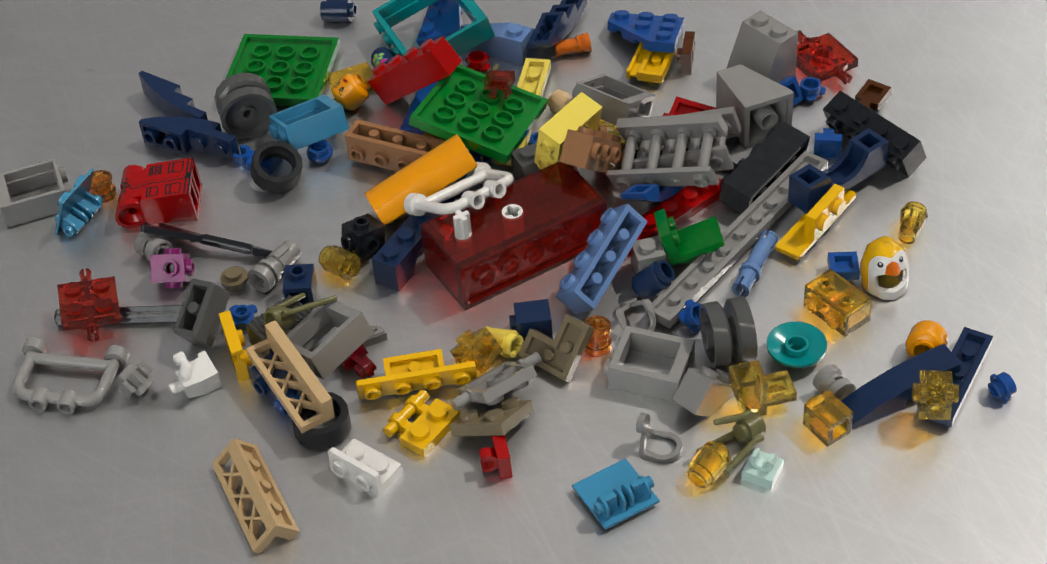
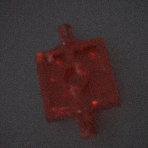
M801 30L797 31L799 43L797 46V68L807 77L817 78L820 82L832 77H837L845 85L851 82L852 76L846 71L858 67V58L829 32L819 37L810 38Z
M85 268L86 276L84 269H81L79 272V282L57 285L63 331L87 330V339L93 342L92 334H94L95 341H98L100 338L98 328L107 324L120 323L121 316L115 276L92 280L91 270Z

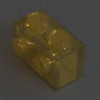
M832 269L827 270L805 284L804 306L809 312L817 315L831 329L836 330L844 337L870 321L872 299Z

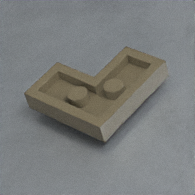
M565 314L554 339L535 329H529L518 356L526 358L533 354V352H537L542 362L536 366L564 381L570 382L594 327L572 315Z
M510 397L502 400L501 405L486 413H478L475 409L464 411L459 414L460 417L449 425L451 435H505L534 412L532 401Z

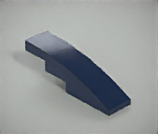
M562 0L559 5H553L550 12L542 13L529 40L528 47H552L562 41L580 19L588 4L587 0Z
M144 71L138 73L144 94L164 115L208 120L205 111L195 108L193 98L182 94L180 85Z
M945 344L939 345L900 363L862 385L838 402L835 409L849 427L854 429L905 409L906 400L932 391L935 381L959 373L962 363Z

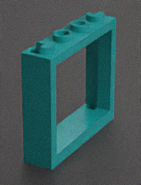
M390 0L372 11L377 21L374 23L377 32L380 35L382 34L385 43L389 48L391 47L395 56L398 54L403 56L407 50L391 27L438 0ZM455 0L472 21L471 24L445 38L458 56L495 36L487 16L474 0Z

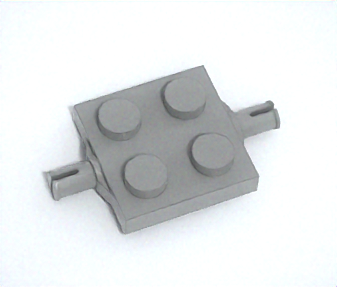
M533 352V354L524 359H519L517 362L506 361L458 388L457 390L460 395L450 399L453 409L458 411L465 405L474 402L484 403L488 406L494 405L504 399L503 395L507 392L525 388L529 385L528 380L537 376L534 366L542 362L540 355L537 352Z

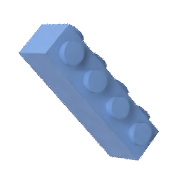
M628 203L616 208H609L602 214L600 218L601 224L598 229L589 235L587 239L588 245L585 250L577 255L573 261L575 266L559 284L561 288L555 297L575 314L584 313L596 308L648 222Z

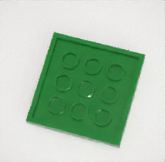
M244 34L226 79L239 73L256 74L262 77L268 84L276 106L293 107L323 95L340 47L339 38Z
M459 64L450 76L437 82L410 116L409 125L444 140H448L457 134L467 149L506 164L514 150L519 147L546 109L548 99Z

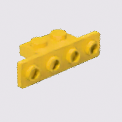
M834 184L807 214L805 213L776 244V251L793 259L800 260L854 201L856 192L849 189L844 192V187Z
M442 349L383 358L385 376L357 380L356 388L359 399L376 400L381 396L392 394L406 395L411 391L421 389L436 390L446 385H465L477 378L476 364L474 361L445 366Z

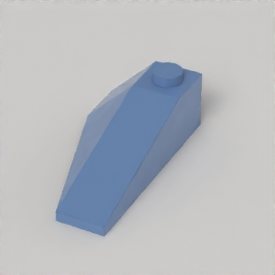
M511 22L490 23L495 36L468 52L483 51L491 58L523 66L525 59L530 58L537 49L528 47L529 40L535 29Z

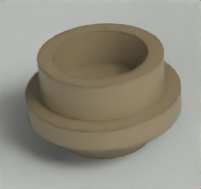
M229 267L220 275L221 284L230 292L241 291L247 285L248 272L243 267Z

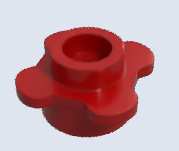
M473 51L465 59V62L468 64L467 67L482 73L491 69V65L488 64L490 57L483 51Z

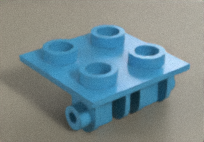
M93 168L85 176L80 175L73 189L69 193L65 192L58 201L60 208L55 217L57 222L55 234H58L63 229V232L69 237L77 235L89 220L92 219L93 215L101 209L102 197L97 194H90L94 173Z
M626 458L572 485V488L605 530L660 502L651 490L654 487L652 478L650 476H640Z

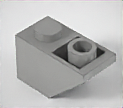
M705 366L701 369L689 367L672 400L694 415L710 417L732 398L740 387L731 382L733 378L731 375L720 369L713 371Z

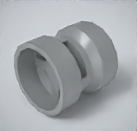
M140 232L134 241V250L149 261L150 255L164 254V249L173 248L172 244L165 238L150 233Z
M834 364L823 367L813 379L814 387L820 393L826 394V400L833 407L856 390L855 385L848 378H843L842 371Z

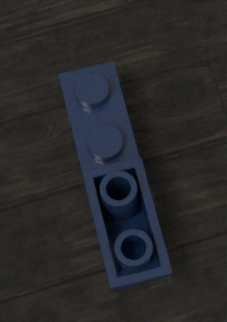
M176 116L152 117L139 121L143 140L149 144L184 155L191 149L232 162H234L232 156L234 153L240 155L236 136L222 132L220 123L199 118Z

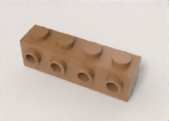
M356 119L344 135L348 159L397 172L445 142V140Z
M579 126L578 131L568 129L559 162L607 173V170H621L626 144L621 143L622 137Z

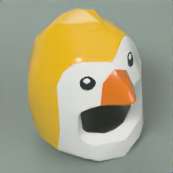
M883 236L867 244L860 261V276L863 288L868 293L883 300H896L904 295L908 288V257L902 245L895 242L891 237ZM901 275L902 281L896 287L887 289L878 285L877 276Z

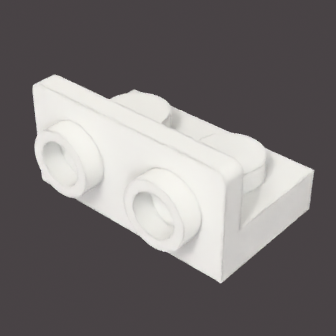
M355 438L341 451L334 447L328 451L331 470L338 477H345L356 483L361 490L370 491L379 497L403 473L402 464Z

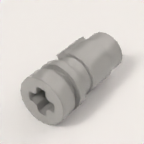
M284 241L266 259L260 260L248 271L247 276L250 284L263 293L271 290L280 281L281 275L284 274L285 265H294L301 257L300 248L293 241Z

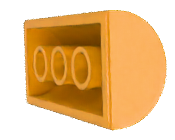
M456 134L364 194L381 222L387 225L406 213L404 200L408 194L419 193L428 197L474 170L478 165L460 137Z

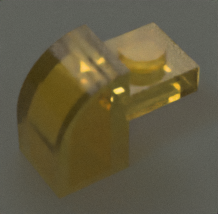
M759 360L729 366V384L737 404L743 412L750 409L752 412L763 416L767 415L768 406L797 400V391L787 370L765 375Z

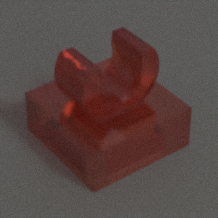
M488 71L483 81L484 89H490L489 96L491 99H495L497 96L496 90L504 92V99L509 98L511 87L515 82V71Z

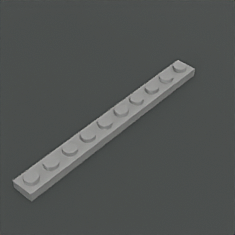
M804 151L722 233L724 246L713 253L699 255L652 302L656 322L671 328L679 320L678 313L685 308V302L691 299L696 303L759 239L762 231L768 230L793 205L788 201L789 175L809 163L820 171L828 169V160Z

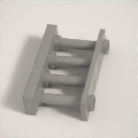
M734 106L682 114L720 113L728 126L727 136L740 134L741 124ZM726 137L715 138L709 166H711L714 172L734 168L731 156L725 145ZM690 138L687 141L689 146L685 152L683 167H697L700 154L699 146L702 138ZM677 139L662 141L661 146L664 145L662 155H659L657 168L672 167L673 152ZM651 140L639 141L637 143L639 150L637 158L633 160L632 169H646Z
M720 113L617 119L616 129L625 140L626 145L621 170H607L606 174L616 189L627 190L634 184H658L659 187H707L708 185H719V178L711 166H709L713 139L716 137H727L728 126ZM690 138H702L697 167H683L687 141ZM677 139L672 167L657 168L662 141ZM651 140L646 169H632L637 143L639 141Z

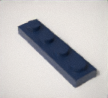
M967 327L963 328L952 350V353L962 363L959 373L936 381L923 407L922 417L952 427L993 342L992 335Z

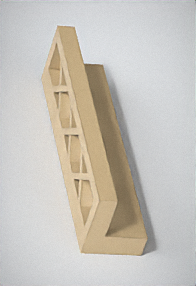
M276 320L266 324L267 339L246 348V353L300 432L304 433L335 418L331 396ZM270 348L274 352L272 360L262 359L257 355ZM274 369L287 371L286 379L273 378ZM288 388L301 390L300 399L286 397ZM302 408L315 410L317 415L305 421L300 417Z
M233 438L213 461L212 466L253 552L261 554L276 536L293 541L300 531L257 445ZM232 458L230 473H227L224 466ZM239 478L243 480L241 494L236 492ZM249 500H252L254 503L251 516L247 515ZM263 522L266 531L259 538V524Z

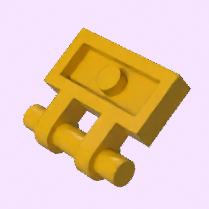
M421 389L416 395H411L405 401V406L399 413L395 412L388 419V424L383 428V432L388 437H392L396 432L401 433L402 435L399 437L400 445L425 458L450 431L449 425L460 417L461 410L455 411L451 405L437 398L430 405L425 404L430 396L425 390ZM413 414L419 416L413 423L408 421Z

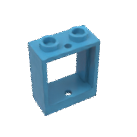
M325 94L268 116L271 123L268 125L271 137L274 140L292 145L296 150L349 130L343 106Z

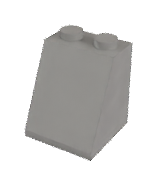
M760 10L742 21L726 69L741 64L777 83L788 76H796L798 32Z
M741 64L717 71L716 108L734 106L741 124L740 134H734V136L740 138L739 143L744 149L755 146L757 143L761 144L770 129H776L783 121L792 126L794 92L791 89Z

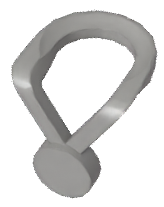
M637 297L619 303L620 308L616 310V316L623 331L625 326H627L624 311L638 305H643L649 317L650 324L647 330H655L656 317L649 299L637 300Z
M640 413L636 422V431L641 433L640 457L643 460L663 464L678 459L683 452L681 438L672 432L653 429L650 427V415ZM647 433L673 440L676 443V449L666 455H659L646 450Z

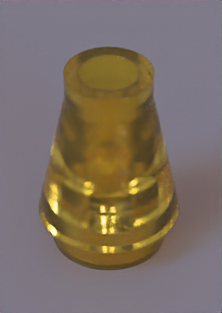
M911 201L901 208L898 239L902 243L913 244L916 236L927 221V208L923 204Z

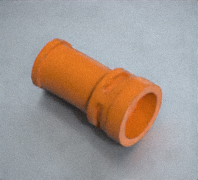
M588 32L582 33L579 36L576 35L575 38L562 40L554 45L557 57L576 52L579 54L582 52H592Z

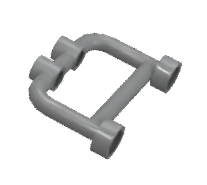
M29 337L22 348V353L25 357L14 378L12 388L14 394L19 399L29 401V406L36 411H45L48 403L57 404V409L60 412L72 414L76 406H93L105 398L118 369L126 367L130 353L122 346L111 345L108 347L104 359L47 354L48 345L45 341L37 337ZM34 364L104 371L97 389L89 395H79L76 391L70 389L60 393L51 392L48 388L42 386L36 387L35 390L25 388V383Z

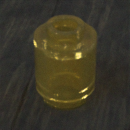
M337 245L324 247L319 255V264L322 268L343 280H351L360 271L359 256Z
M706 442L688 464L686 472L688 479L700 488H707L708 485H713L731 462L728 448L720 442Z

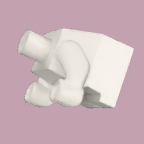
M205 350L198 353V358L193 361H188L183 351L172 356L177 366L181 365L180 369L175 372L178 380L168 385L173 396L184 391L187 398L203 396L222 387L219 373Z

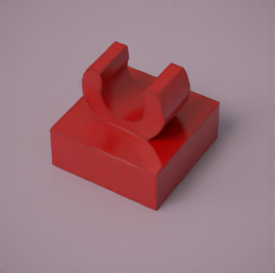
M505 435L492 436L493 448L485 447L479 450L482 471L487 473L498 469L500 480L512 478L511 458Z

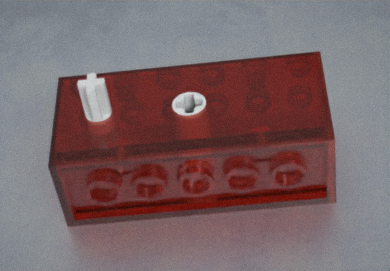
M562 162L554 163L513 182L506 188V193L502 198H486L481 209L466 208L462 211L459 209L454 214L440 215L420 224L426 266L466 311L575 259L588 245L587 239L589 235L598 229L601 224L600 218L607 210V201L571 165Z

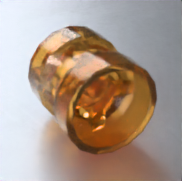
M599 315L586 318L583 322L593 326L594 330L584 351L593 357L607 355L612 349L611 322L604 316Z

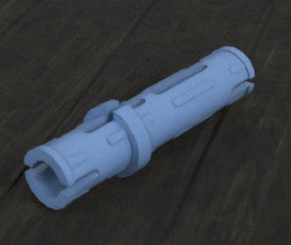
M767 230L762 231L749 258L740 266L739 276L731 288L732 292L738 297L741 294L747 297L753 284L760 279L762 275L761 269L778 242V236L775 232L769 230V233Z

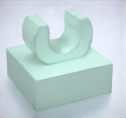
M756 447L742 470V479L771 490L783 469L784 459L777 457L774 453L762 452L760 448Z

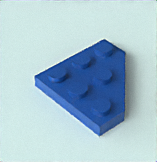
M618 10L615 13H611L608 19L607 30L613 33L617 32V30L622 32V38L632 43L642 42L643 48L648 51L674 53L684 28V17H678L676 14L657 16L651 12L629 14L626 10Z

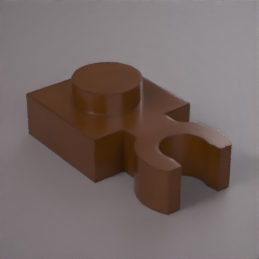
M685 31L683 46L677 49V63H681V74L692 73L695 31Z
M868 79L856 94L855 100L869 109L879 112L892 95V89L890 86Z

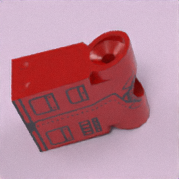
M193 157L147 164L146 168L138 165H128L124 168L120 184L121 193L115 213V221L118 225L130 229L139 227L145 222L148 224L198 221L202 182Z

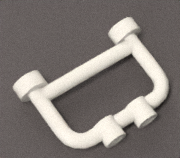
M476 162L477 168L470 171L467 178L428 197L419 193L408 194L404 200V209L408 214L414 216H422L426 212L448 215L454 214L459 209L461 211L466 208L481 209L486 198H502L506 193V188L513 183L514 178L509 172L493 170L487 163ZM478 184H483V188L477 191H466ZM464 192L461 199L450 203H442Z

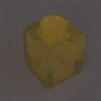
M829 390L818 396L811 397L804 404L803 425L827 447L851 433L853 411Z

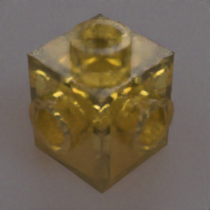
M484 327L474 332H471L469 329L456 338L458 344L450 350V353L455 358L456 364L474 361L476 371L483 373L495 363L493 359L503 349L489 330Z
M920 370L918 383L912 384V402H917L918 419L950 420L953 403H958L959 386L958 384H953L952 371Z

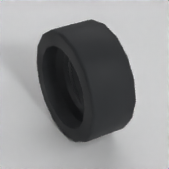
M282 141L264 143L255 150L252 157L251 177L255 184L264 191L270 193L290 191L298 184L301 177L302 157L298 150L288 143ZM278 157L286 160L292 166V172L284 177H273L262 170L261 163L267 158Z
M328 392L332 398L334 414L339 416V418L327 427L313 428L301 433L292 420L294 434L300 444L309 449H328L340 444L349 435L351 421L348 405L341 396ZM302 408L300 417L305 421L317 413L315 410Z

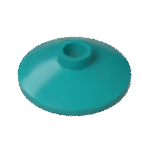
M787 322L778 325L769 333L766 346L769 355L776 362L788 367L804 368L818 363L825 356L827 340L824 334L811 324Z

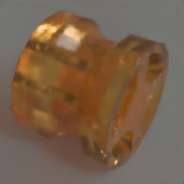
M98 170L93 173L90 194L101 196L103 199L102 203L113 200L117 195L116 187L113 184V176L106 170Z

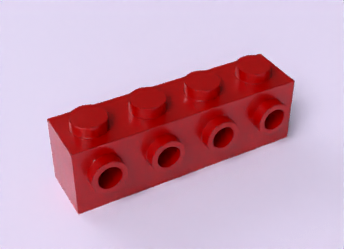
M444 36L434 41L430 38L418 49L414 46L403 56L398 54L387 64L384 62L378 64L372 70L373 75L367 83L384 104L387 105L450 76L462 59Z

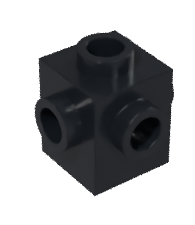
M369 213L342 224V248L358 260L378 252L385 244V225Z

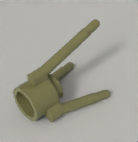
M300 293L276 306L268 307L264 313V323L266 325L276 320L287 335L292 330L289 328L295 323V314L337 301L338 297L334 295L292 309L287 308L305 298L306 294Z
M750 409L741 414L715 419L713 421L714 425L736 422L733 426V431L696 450V453L700 455L735 437L740 442H749L724 469L723 472L726 475L757 444L764 441L763 434L766 432L765 422L758 413L752 412Z

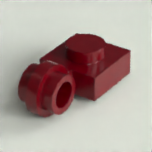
M363 345L339 365L346 372L352 368L361 379L372 378L375 375L374 371L377 369L375 364L366 356L368 351Z

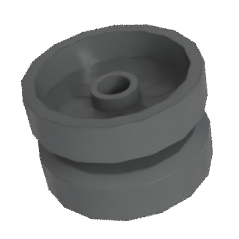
M253 73L235 74L223 80L216 89L214 96L216 108L222 127L228 134L236 136L237 139L249 140L258 138L269 131L268 125L271 123L268 116L277 113L270 88L262 77Z
M740 296L726 299L724 307L718 301L700 304L699 323L701 337L711 367L728 366L732 357L738 363L756 360L758 351L757 334L752 312L745 297Z

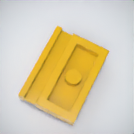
M640 42L626 70L627 79L637 77L638 81L662 84L676 55V49L674 53L648 51L643 48V43Z
M230 310L218 313L238 381L248 380L250 376L247 367L253 365L246 353V349H242V347L246 346L242 330H236Z

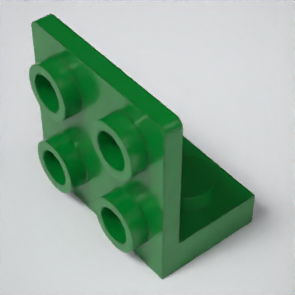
M665 209L654 212L659 237L671 266L677 263L689 262L693 257L704 253H713L725 245L716 216L678 230L673 216L668 218Z

